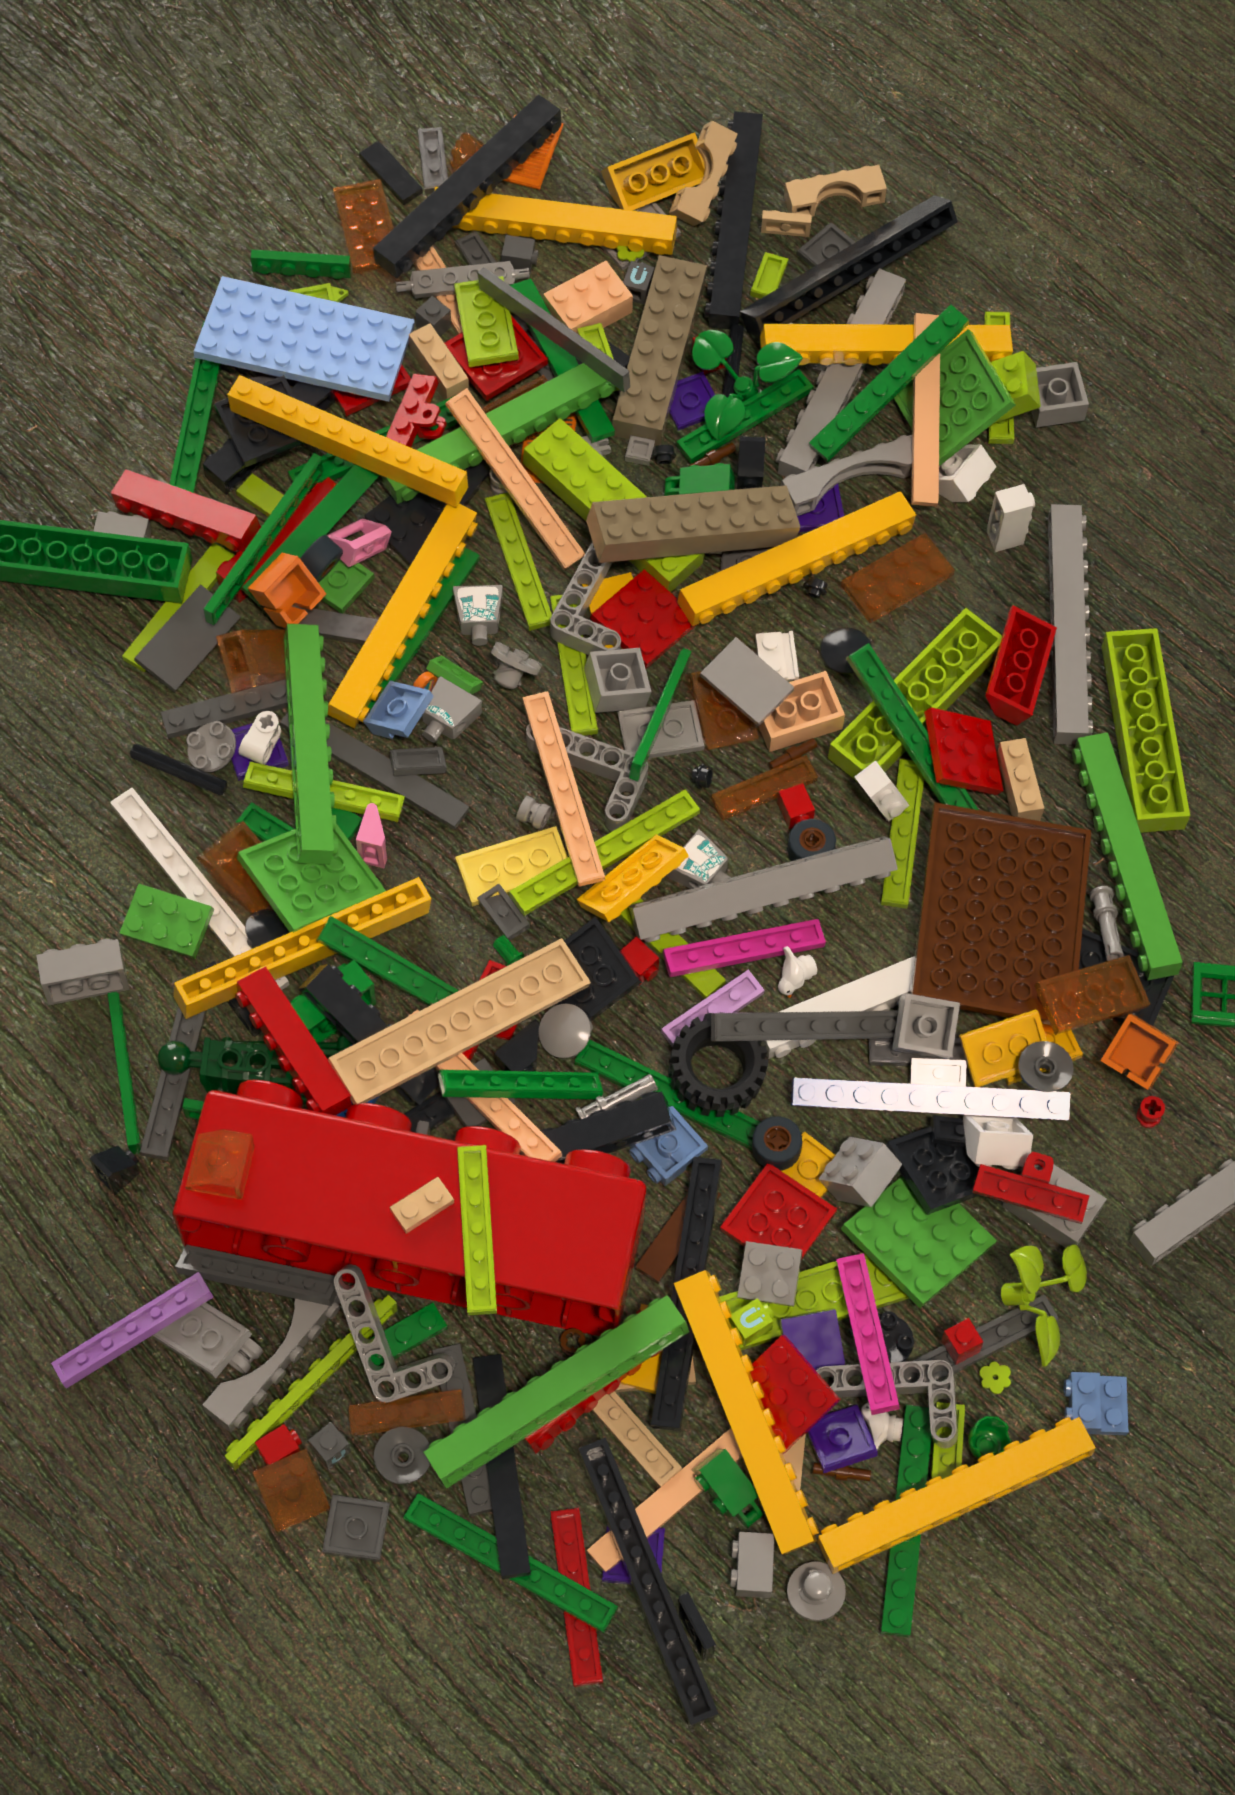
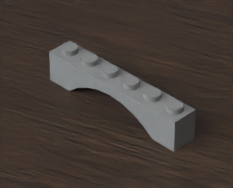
M903 435L895 441L886 444L880 443L872 449L857 451L843 459H834L829 464L811 467L806 472L797 475H788L782 480L780 486L787 485L796 515L799 516L815 510L818 502L830 489L849 478L869 474L892 475L900 478L912 476V435Z
M336 1295L332 1306L295 1299V1309L290 1329L276 1353L265 1364L250 1374L220 1383L203 1403L202 1406L205 1413L230 1433L236 1427L240 1429L248 1420V1413L254 1405L258 1407L268 1395L266 1391L273 1383L277 1385L286 1374L285 1369L291 1361L295 1363L304 1353L303 1347L309 1340L314 1341L323 1329L321 1327L328 1318L330 1320L333 1319L339 1312L341 1306L339 1305L338 1295Z

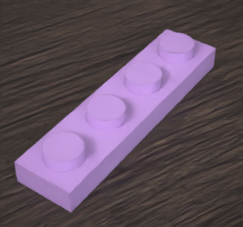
M748 969L661 1029V1033L673 1047L676 1037L680 1035L681 1029L685 1025L690 1027L691 1021L694 1018L699 1017L700 1021H703L707 1013H737L763 995L765 990Z

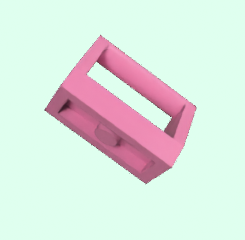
M360 519L327 536L343 550L340 559L348 567H351L386 550L392 531L386 525ZM360 530L365 534L353 541L344 539Z
M370 803L366 807L356 838L357 852L366 864L385 868L387 861L385 836L377 806L374 803Z

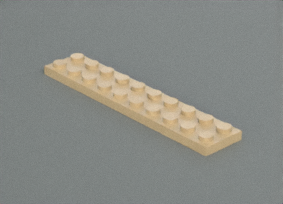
M561 938L329 1057L328 1062L350 1093L353 1104L366 1103L587 988L591 982Z

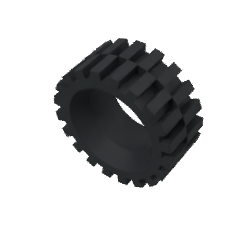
M711 1013L705 1014L703 1021L696 1017L691 1021L690 1027L685 1025L681 1029L679 1037L677 1036L675 1039L668 1068V1076L672 1077L671 1087L673 1091L679 1089L677 1097L681 1102L686 1098L690 1101L688 1108L695 1111L697 1106L702 1107V1115L709 1116L710 1110H716V1117H724L726 1110H729L731 1115L738 1113L740 1106L745 1109L750 1105L752 1098L755 1099L760 1091L768 1068V1059H765L768 1053L766 1045L761 1046L762 1041H711ZM712 1045L728 1048L738 1056L743 1067V1076L736 1084L728 1088L717 1089L703 1084L693 1072L691 1059L694 1054L700 1049Z

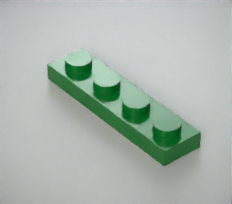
M251 250L253 272L261 274L277 273L288 276H323L335 279L351 278L350 256Z

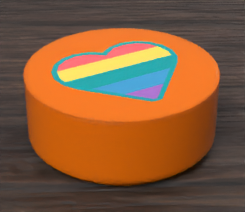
M429 671L424 672L416 679L413 686L432 692L438 678Z

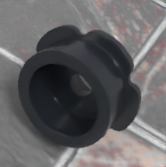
M657 445L654 447V453L651 457L656 459L658 464H670L672 459L676 457L674 446Z
M809 577L807 583L803 584L806 594L813 598L819 599L827 594L828 584L823 580Z
M702 763L698 768H694L692 782L696 784L698 789H702V787L709 788L713 779V769Z

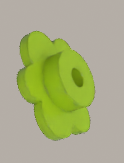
M626 246L617 247V257L622 261L635 262L636 258L644 256L643 249L639 252H634Z
M994 1361L989 1366L982 1367L979 1371V1375L983 1379L981 1382L982 1387L985 1389L990 1388L993 1394L1002 1393L1003 1389L1011 1384L1009 1379L1011 1370L1006 1365L999 1366Z

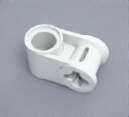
M263 711L257 715L249 732L240 744L239 755L262 765L267 763L273 748L281 736L279 720L275 713Z

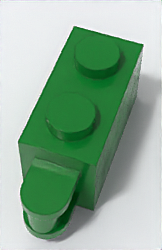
M717 463L710 466L692 465L680 468V476H672L665 479L664 496L734 490L735 476L731 465Z
M717 1449L692 1469L696 1475L694 1478L696 1484L703 1492H709L714 1499L711 1503L721 1516L723 1514L728 1517L736 1515L747 1529L763 1516L762 1511L754 1502L759 1497L756 1489L726 1449ZM748 1506L751 1511L744 1515L741 1510Z

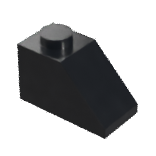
M740 436L737 461V489L761 488L763 486L765 437Z
M536 1019L494 1052L495 1064L502 1071H536L539 1043V1022Z
M119 1146L99 1152L89 1158L96 1177L114 1195L140 1174L137 1166L138 1159L130 1150L124 1152Z

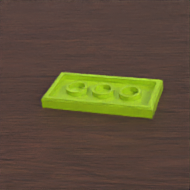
M478 280L455 283L454 287L469 367L519 360L510 310L479 288Z

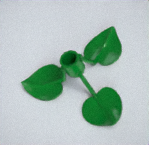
M707 330L698 334L692 350L693 360L696 365L703 370H713L722 363L735 379L734 390L737 394H730L728 398L725 395L717 394L708 401L705 407L706 425L714 438L718 441L721 440L726 434L736 429L742 423L746 415L745 405L742 401L759 393L757 388L759 387L758 376L767 383L783 379L802 361L803 357L801 354L784 343L772 342L765 345L757 355L759 365L754 369L752 381L746 376L738 377L725 360L734 351L733 343L725 333L717 330Z

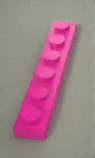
M819 919L666 948L663 949L662 954L669 977H675L785 955L783 948L786 946L791 949L792 953L822 948L825 946L826 941Z
M864 1253L836 1259L871 1415L899 1410L897 1393Z

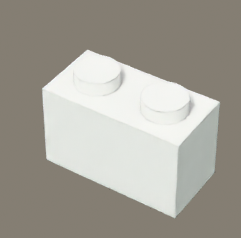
M876 761L855 776L856 780L888 822L894 817L899 816L910 806Z

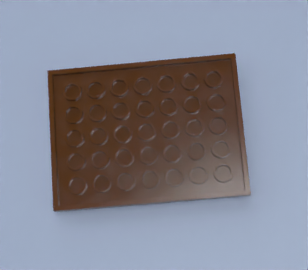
M935 802L932 808L911 994L960 1003L959 1009L1008 1018L1036 1009L1039 1012L1042 1024L1072 1028L1074 1025L1092 830Z

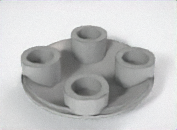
M214 721L191 732L187 736L189 761L195 768L204 772H214L228 764L235 752L236 739L233 731L222 722Z
M559 1004L552 1007L543 1016L539 1026L540 1042L544 1049L555 1057L574 1058L587 1045L593 1025L585 1012L579 1007L572 1004Z

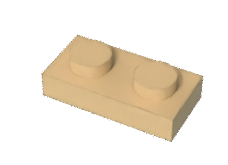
M763 210L761 233L810 237L812 215Z
M439 1177L391 1206L390 1211L404 1232L408 1233L452 1205L454 1199Z

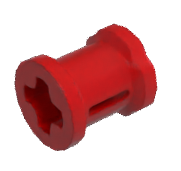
M1148 1096L1142 1100L1136 1114V1119L1142 1127L1153 1128L1159 1124L1165 1111L1163 1101L1156 1096Z

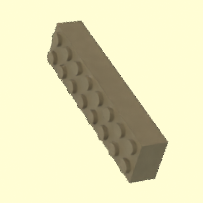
M659 255L627 367L630 375V388L626 392H620L613 416L614 436L630 439L632 435L655 440V445L662 444L677 383L680 379L705 288L707 265Z
M787 485L592 502L586 520L599 563L776 547L796 538L800 530V524Z

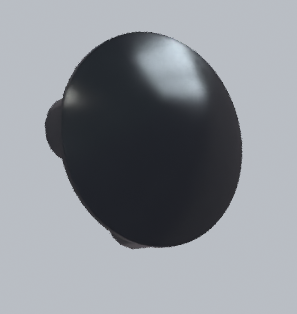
M841 627L832 630L824 637L821 644V656L825 667L839 673H855L846 657L868 643L871 645L870 640L864 633L854 628Z
M262 909L250 915L245 925L248 937L247 944L251 948H256L290 933L273 909Z
M891 1311L878 1314L889 1363L906 1361L914 1346V1337L910 1327Z

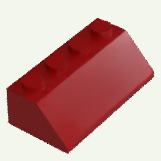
M1014 605L1011 606L985 696L994 715L1017 726L1033 715L1057 627Z

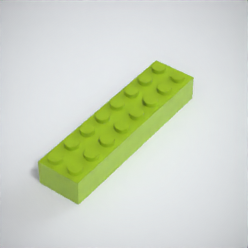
M561 418L524 448L523 464L585 521L587 520L592 502L647 497ZM705 553L629 561L640 571L645 569L668 591L672 592L703 564Z
M967 608L894 679V682L926 730L927 725L924 712L930 707L947 710L996 660L1002 635ZM872 701L830 744L828 759L856 780L855 776L874 761L886 772L906 752V749L875 702Z
M1158 629L1106 632L1101 648L1124 784L1140 833L1183 830L1186 828L1190 818V811Z

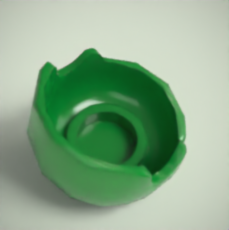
M986 1416L978 1420L968 1435V1445L972 1455L978 1460L988 1453H993L995 1456L1003 1452V1448L1012 1443L1008 1434V1424L996 1416Z

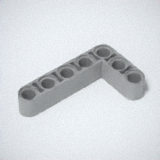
M593 541L555 608L550 621V633L555 641L587 655L594 651L621 649V637L617 632L583 618L613 563H599ZM596 563V564H599L600 566H596V567H595V566H592L591 564ZM580 584H588L589 586L582 587ZM570 604H576V605H578V606H577V607H570V606H568V605H570ZM563 624V625H566L567 627H565V628H560V627H558V625ZM587 634L591 637L583 638L581 635ZM610 644V645H613L614 647H613V648H606V647H604V646Z
M529 724L526 729L527 747L532 752L538 754ZM559 727L563 742L568 745L565 748L571 766L616 782L605 809L606 827L610 831H614L630 822L647 782L648 763L646 762L639 781L632 780L629 773L635 756L634 753ZM583 752H590V753H592L593 755H591V756H583L582 753H583ZM612 760L617 762V764L608 765L606 762ZM628 791L631 792L632 795L623 796L621 793ZM617 813L623 817L616 819L611 817V815Z
M349 1264L338 1271L334 1278V1286L376 1399L385 1403L444 1384L451 1378L456 1366L453 1357L446 1353H438L397 1368L361 1269L356 1265ZM342 1274H352L355 1278V1285H346L342 1281ZM360 1300L363 1302L365 1311L359 1313L353 1310L352 1301ZM363 1327L373 1329L375 1338L366 1339L363 1337L361 1329ZM371 1355H381L384 1358L385 1364L383 1366H376L371 1361ZM438 1362L444 1363L448 1367V1373L443 1375L437 1373L434 1369V1364ZM409 1372H417L421 1376V1382L417 1384L410 1382L407 1374ZM381 1382H391L395 1389L394 1392L387 1393L383 1391Z
M944 1360L890 1363L897 1395L928 1393L930 1430L934 1443L940 1448H950L955 1445L958 1439L955 1378L951 1365ZM860 1364L824 1366L816 1370L822 1378L831 1377L834 1379V1383L830 1387L839 1398L867 1396L864 1380L858 1386L848 1384V1380L854 1375L863 1378ZM946 1371L949 1376L945 1381L939 1382L933 1378L936 1372ZM916 1372L920 1375V1378L915 1383H908L905 1381L906 1375ZM939 1399L950 1401L949 1407L944 1410L937 1409L935 1404ZM948 1427L952 1430V1433L948 1438H940L936 1435L938 1429Z

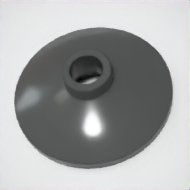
M1048 1041L1035 1042L1026 1047L1018 1063L1019 1073L1024 1082L1032 1089L1041 1092H1057L1063 1089L1070 1082L1074 1070L1073 1061L1068 1052L1060 1045ZM1040 1068L1047 1069L1049 1073H1042Z
M398 1427L391 1429L376 1444L374 1450L376 1468L382 1477L392 1483H413L423 1477L430 1467L431 1463L424 1454V1451L428 1449L430 1444L422 1433L413 1428ZM401 1454H406L409 1459L407 1462L401 1463L398 1461V1457Z

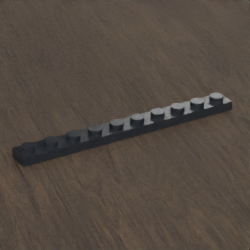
M694 1157L674 1283L706 1270L723 1165L721 1159ZM673 1284L671 1301L686 1321L689 1333L663 1349L651 1426L655 1429L681 1431L695 1336Z

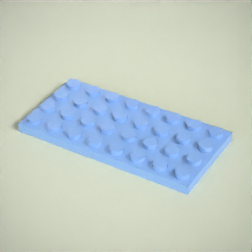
M222 276L196 343L194 358L278 377L284 375L286 379L389 402L409 344V334L414 329L415 320Z

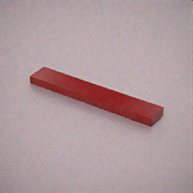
M579 1508L551 1511L558 1572L590 1590ZM564 1611L573 1686L602 1684L603 1678L596 1629Z

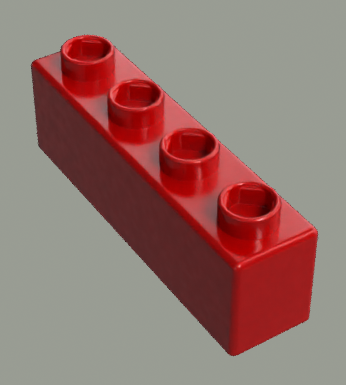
M247 1080L239 1085L237 1095L217 1090H211L207 1093L172 1213L183 1246L191 1245L334 1276L342 1267L352 1264L361 1269L368 1287L467 1308L457 1147L486 1145L497 1315L566 1330L575 1328L585 1334L599 1337L603 1332L609 1329L614 1330L621 1325L644 1223L646 1202L645 1183L641 1180L630 1178L631 1169L622 1159L608 1153L588 1149L569 1152L566 1155L564 1164L520 1155L521 1145L511 1135L480 1126L460 1128L456 1133L454 1141L411 1132L412 1123L406 1115L379 1104H353L347 1109L346 1117L302 1109L303 1099L297 1092L281 1084L264 1080ZM439 1177L453 1197L454 1203L410 1232L405 1233L391 1213L390 1207ZM342 1274V1281L355 1284V1278L352 1274Z

